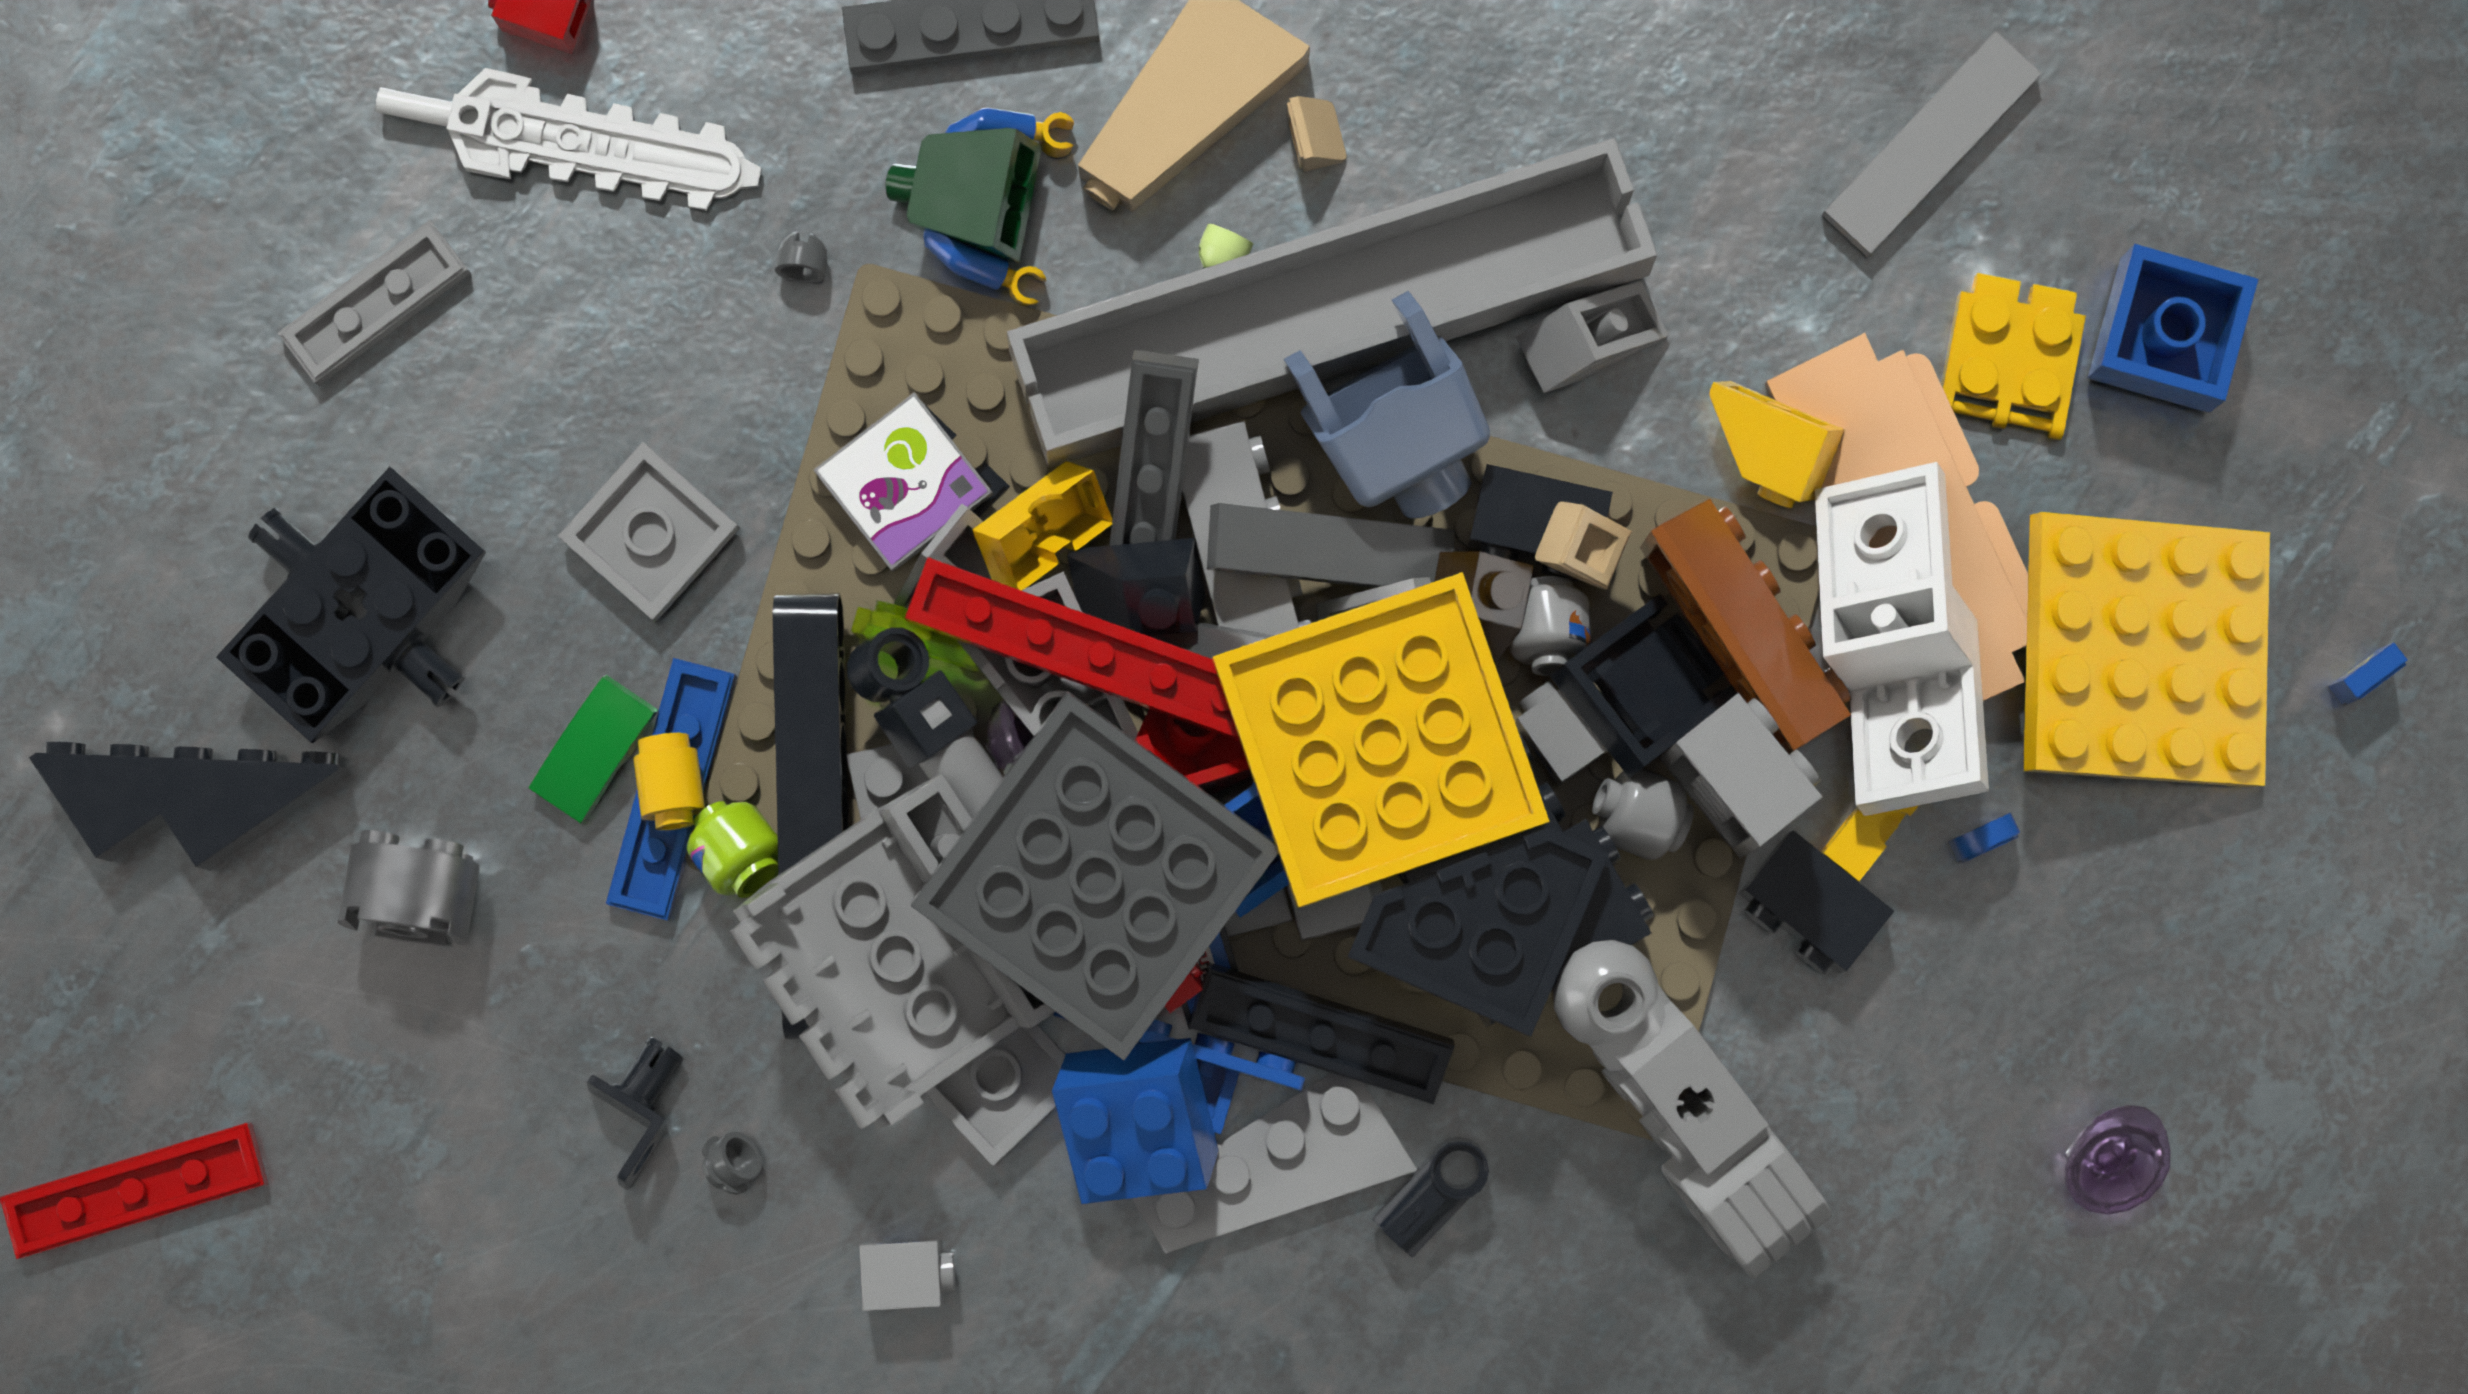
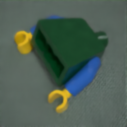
M982 108L949 125L945 133L927 135L921 141L916 166L892 165L888 170L885 182L887 197L890 201L909 203L907 210L908 223L924 232L923 239L926 248L954 274L995 290L999 289L1002 285L1009 289L1010 296L1019 305H1035L1039 301L1021 295L1018 291L1017 283L1019 278L1024 275H1030L1037 280L1046 282L1047 279L1043 271L1032 266L1023 267L1015 271L1008 268V261H1020L1041 151L1050 157L1060 158L1068 155L1074 146L1068 142L1060 143L1054 141L1050 137L1048 130L1052 128L1072 130L1074 121L1068 114L1063 112L1053 113L1044 122H1037L1033 114Z

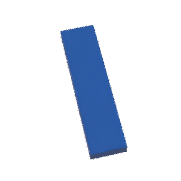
M673 658L652 735L665 733H686L689 735L690 747L696 748L698 751L704 795L737 675ZM636 791L606 904L670 921L686 864L687 842L693 832L694 825L675 830H656L655 821L641 819L638 791Z

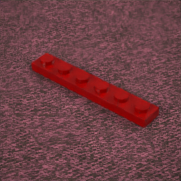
M927 557L905 616L906 622L1240 741L1211 658Z

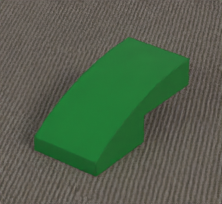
M608 675L603 676L572 718L528 788L581 824L591 816L619 767L630 759L638 745V740L642 739L658 709Z

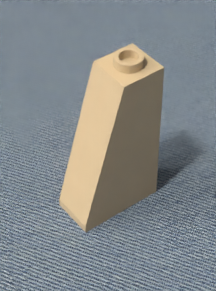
M1189 0L1079 162L1080 179L1086 182L1082 188L1083 191L1108 209L1114 210L1119 203L1133 212L1300 74L1309 62L1310 46L1239 0Z

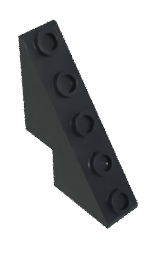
M46 742V753H34L29 757L95 858L112 862L167 824L195 867L209 871L351 775L348 769L340 766L341 754L317 751L302 752L301 763L276 762L277 751L261 749H238L237 760L213 759V749L203 747H174L173 758L149 757V746L110 744V755H85L86 744Z

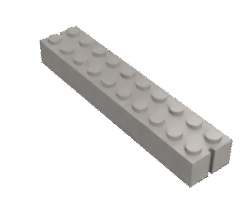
M1612 138L1007 331L1009 353L1026 404L1030 405L1031 419L1048 469L1059 466L1065 461L1072 462L1122 445L1134 350L1199 359L1191 423L1299 389L1284 361L1286 357L1299 350L1302 351L1319 380L1324 381L1386 361L1414 346L1392 302V299L1406 291H1409L1423 308L1435 334L1448 341L1649 276L1657 258V252L1639 202L1629 205L1634 189L1616 139ZM1624 213L1619 223L1617 215Z

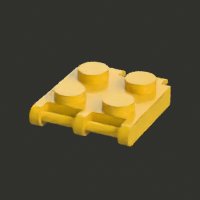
M1977 273L1974 276L1971 293L1961 291L1957 296L1941 386L1953 412L1992 420V427L2005 429L2007 424L2048 431V438L2061 441L2066 426L2086 315L2074 313L2077 292L2033 284L2029 290L2027 304L2018 302L2021 281ZM1958 394L1995 402V407L1954 400V396ZM2013 405L2049 412L2051 417L2047 419L2012 412L2010 408Z

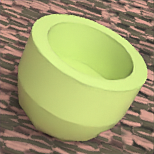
M1207 224L1199 244V257L1203 266L1207 268L1250 254L1254 244L1225 228L1214 224Z

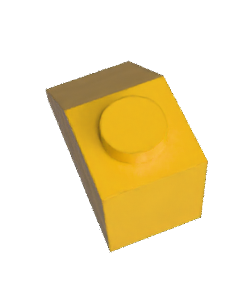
M1713 382L1709 396L1742 478L1760 485L1757 495L1784 507L1792 508L1795 501L1815 500V489L1822 487L1845 429L1735 382Z

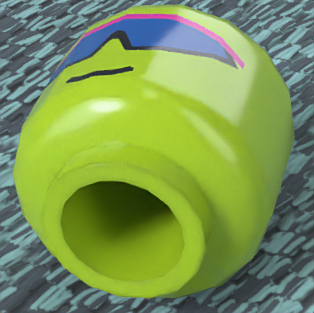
M718 801L704 808L695 817V829L687 842V851L694 865L716 893L725 896L737 895L740 898H748L778 876V836L757 807L747 802H735L727 805L724 801Z

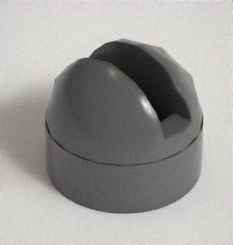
M793 232L783 239L777 251L776 274L787 280L801 283L822 281L825 278L827 265V249L823 241L812 233L809 235L808 242L800 241L799 232Z

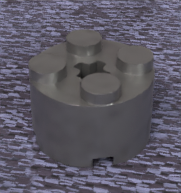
M374 830L361 831L359 843L351 845L337 923L345 928L358 931L359 920L377 923L375 936L406 942L447 945L449 935L458 945L466 944L480 866L473 862V856L463 853L464 846L447 840L425 839L424 848L400 845V837L391 833Z

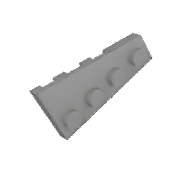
M1330 1073L1217 1144L1219 1152L1207 1189L1132 1198L1164 1252L1169 1253L1416 1172L1418 1169L1364 1083Z

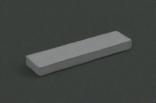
M1995 31L1827 207L1822 216L1866 257H1869L2033 85L2042 73Z

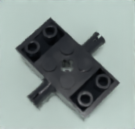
M390 466L327 536L317 544L311 542L283 517L277 508L271 509L260 518L279 535V539L274 538L265 528H261L258 524L253 526L249 532L248 539L252 543H256L288 572L286 581L216 656L220 662L311 743L317 741L369 702L397 670L425 694L436 707H440L452 697L433 680V676L436 675L449 688L455 691L459 689L465 676L453 669L425 644L424 640L455 607L485 556L486 551ZM367 594L362 601L363 607L367 610L366 615L360 620L352 615L346 617L349 611L347 608L349 602L354 597L360 599Z

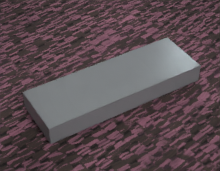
M429 220L279 331L278 335L314 383L320 386L470 275L471 272L433 222Z

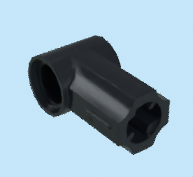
M1455 1137L1445 1140L1437 1146L1432 1156L1372 1217V1220L1392 1241L1413 1258L1471 1197L1482 1190L1489 1174L1485 1153L1478 1144L1467 1138ZM1465 1151L1476 1159L1478 1163L1477 1174L1469 1183L1454 1185L1446 1181L1440 1171L1441 1163L1451 1152Z

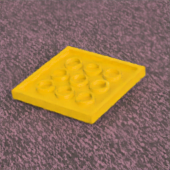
M2050 512L2031 514L2029 522L2024 771L2239 787L2265 786L2270 532Z
M1463 572L1212 657L1298 909L1550 822Z

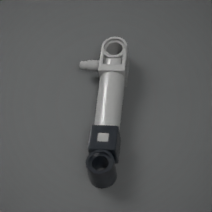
M893 627L881 631L859 644L850 654L847 663V676L851 686L862 698L871 702L889 701L888 704L874 713V718L909 768L919 764L929 780L939 774H943L971 819H973L1003 779L1002 774L970 729L978 722L941 670L925 678L929 668V653L924 642L914 632L905 628ZM880 651L889 654L895 660L898 670L896 679L886 676L881 671L878 664Z

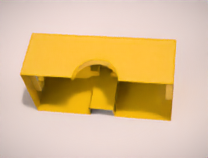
M1065 461L972 529L991 579L1022 591L1059 564L1055 555L1058 550L1065 547L1077 551L1112 525L1113 520L1094 470Z
M1918 806L1864 816L1856 807L1820 852L1859 882L1887 847L1884 843L1897 829L1899 823L1906 815L1911 816Z

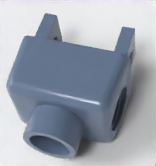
M1406 291L1392 299V302L1414 346L1328 393L1324 390L1315 370L1301 350L1286 357L1284 361L1307 403L1301 410V415L1355 500L1363 506L1373 507L1394 497L1404 516L1408 518H1422L1448 508L1467 493L1471 486V478L1461 459L1483 448L1488 443L1490 428L1462 361L1443 337L1435 334L1423 308L1411 293Z

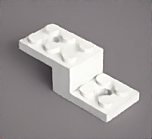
M1937 462L1815 489L1823 657L1850 691L1855 802L1857 808L1864 816L1989 792L1978 622L1952 585L1946 478L1944 471ZM1885 526L1897 527L1896 535L1889 544L1880 548L1869 547L1870 539L1877 530ZM1920 729L1933 730L1932 739L1923 750L1915 753L1904 751L1905 743L1911 734Z

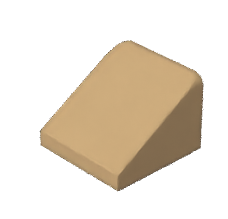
M1302 96L1289 98L1286 116L1299 168L1303 169V172L1343 163L1347 155L1334 105L1330 101Z
M1561 501L1553 511L1536 551L1535 559L1548 567L1600 589L1607 590L1632 531L1584 505Z

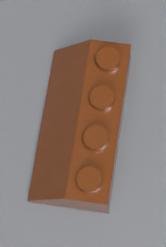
M1708 499L1651 530L1640 549L1707 652L1725 673L1723 677L1729 686L1732 684L1746 703L1753 698L1757 699L1774 718L1779 729L1772 735L1789 755L1794 750L1800 749L1848 718L1851 713L1845 704L1851 700V696L1843 681L1834 670L1829 668L1823 672L1809 651L1816 646V643L1801 618L1797 614L1788 618L1774 596L1781 593V590L1771 571L1761 560L1753 564L1743 550L1740 542L1746 539V536L1735 516L1726 506L1717 510L1711 499Z

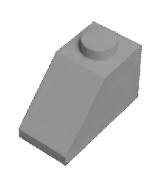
M1640 280L1567 303L1517 335L1516 339L1526 357L1529 370L1537 378L1543 392L1546 393L1592 376L1664 340L1669 334Z

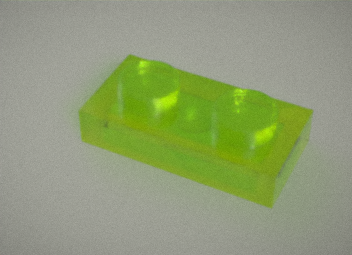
M878 600L876 601L874 611L858 606L851 632L856 637L867 640L891 627L905 628L914 632L924 642L929 658L979 672L978 666L956 639L906 622L907 608Z

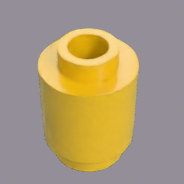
M665 733L638 740L639 754L633 757L641 819L655 821L656 830H675L694 825L693 815L699 814L705 808L698 751L696 748L690 747L689 735L686 733Z

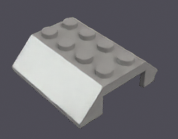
M943 774L931 778L873 811L766 883L733 911L740 923L730 933L755 970L768 963L773 972L763 980V983L791 1025L802 1019L808 1024L809 1027L799 1037L827 1080L838 1074H841L845 1080L835 1092L860 1129L871 1123L875 1125L877 1130L886 1125H893L924 1103L920 1098L921 1095L1019 1027L1033 1028L1056 1012L910 906L917 893L972 820Z

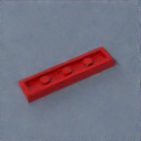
M244 1123L1 1196L0 1202L16 1259H23L269 1185L253 1125L252 1123Z

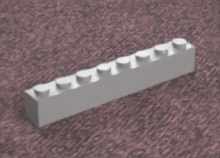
M1244 421L1190 435L1182 494L1217 625L1278 635L1311 624L1310 620L1298 622L1292 598L1303 595L1300 580L1207 570L1210 505L1225 503L1281 510L1277 496L1265 499L1259 475L1269 473L1270 470L1261 436L1249 438ZM1378 881L1298 909L1290 885H1287L1301 942L1361 926L1374 895L1383 892L1381 883Z

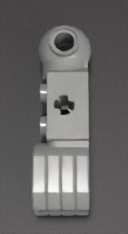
M1616 940L1592 942L1575 951L1562 965L1553 987L1554 1010L1562 1027L1579 1042L1589 1044L1595 1058L1605 1067L1602 1073L1608 1082L1625 1101L1629 1100L1643 1116L1639 1121L1662 1150L1667 1149L1671 1154L1672 1158L1662 1165V1172L1705 1231L1728 1258L1734 1257L1750 1278H1757L1771 1266V1262L1778 1261L1791 1250V1245H1798L1811 1234L1812 1229L1819 1228L1832 1217L1829 1205L1789 1151L1769 1128V1124L1695 1026L1670 1001L1658 985V978L1649 959L1634 946ZM1621 983L1622 997L1619 1003L1610 1010L1599 1011L1598 998L1603 989L1611 984Z

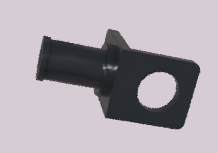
M648 1037L645 1042L646 1045L620 1085L617 1083L610 1085L591 1074L586 1082L590 1093L648 1128L617 1175L619 1186L626 1190L631 1187L668 1129L666 1119L655 1113L656 1109L652 1104L676 1067L683 1061V1057L668 1046L656 1066L652 1068L664 1051V1048L661 1047L663 1043L652 1037Z

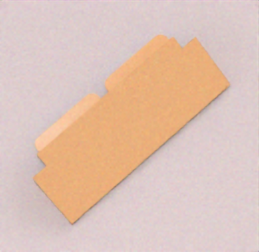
M1863 333L1767 380L1765 386L1772 399L1845 429L1821 488L1933 462L1939 464L1946 478L1952 585L1978 622L1983 702L2024 683L2025 680L2012 653L2027 647L2028 572L1998 508L1993 503L1987 501L1974 504L1967 487L1972 485L1978 478L1979 466L1930 360L1918 353L1906 356L1904 350H1901L1878 361L1866 334ZM1885 526L1877 530L1870 539L1869 547L1880 548L1889 544L1896 535L1897 527Z

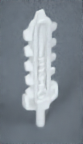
M485 68L458 94L454 93L452 102L386 88H380L377 94L375 106L377 113L446 126L463 167L467 172L511 179V171L522 173L529 161L549 165L551 180L569 182L574 171L595 175L596 188L615 192L618 184L623 180L641 184L642 197L644 199L661 201L665 192L672 190L688 194L689 208L705 211L708 210L713 199L727 198L734 195L740 189L759 188L762 168L745 159L743 152L734 143L726 141L724 126L706 122L700 134L680 131L679 118L664 113H659L653 125L636 122L633 119L632 107L613 103L607 115L587 111L586 98L571 94L566 95L561 106L541 102L540 89L530 87L532 83L531 78Z

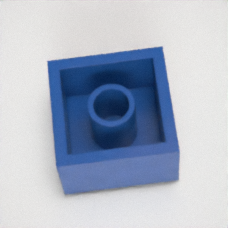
M2134 244L2120 258L2087 378L2204 412H2212L2226 401L2259 279Z
M1191 1038L1136 1044L1125 1060H1122L1107 1048L1066 1053L1052 1088V1094L1081 1204L1207 1189L1219 1149Z

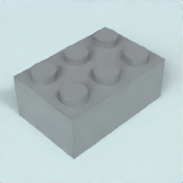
M1738 693L1677 741L1659 759L1678 783L1683 786L1687 794L1736 855L1742 858L1766 843L1821 799L1822 795L1814 787L1821 779L1809 761L1798 750H1794L1788 755L1772 735L1779 727L1767 709L1755 698L1746 703Z

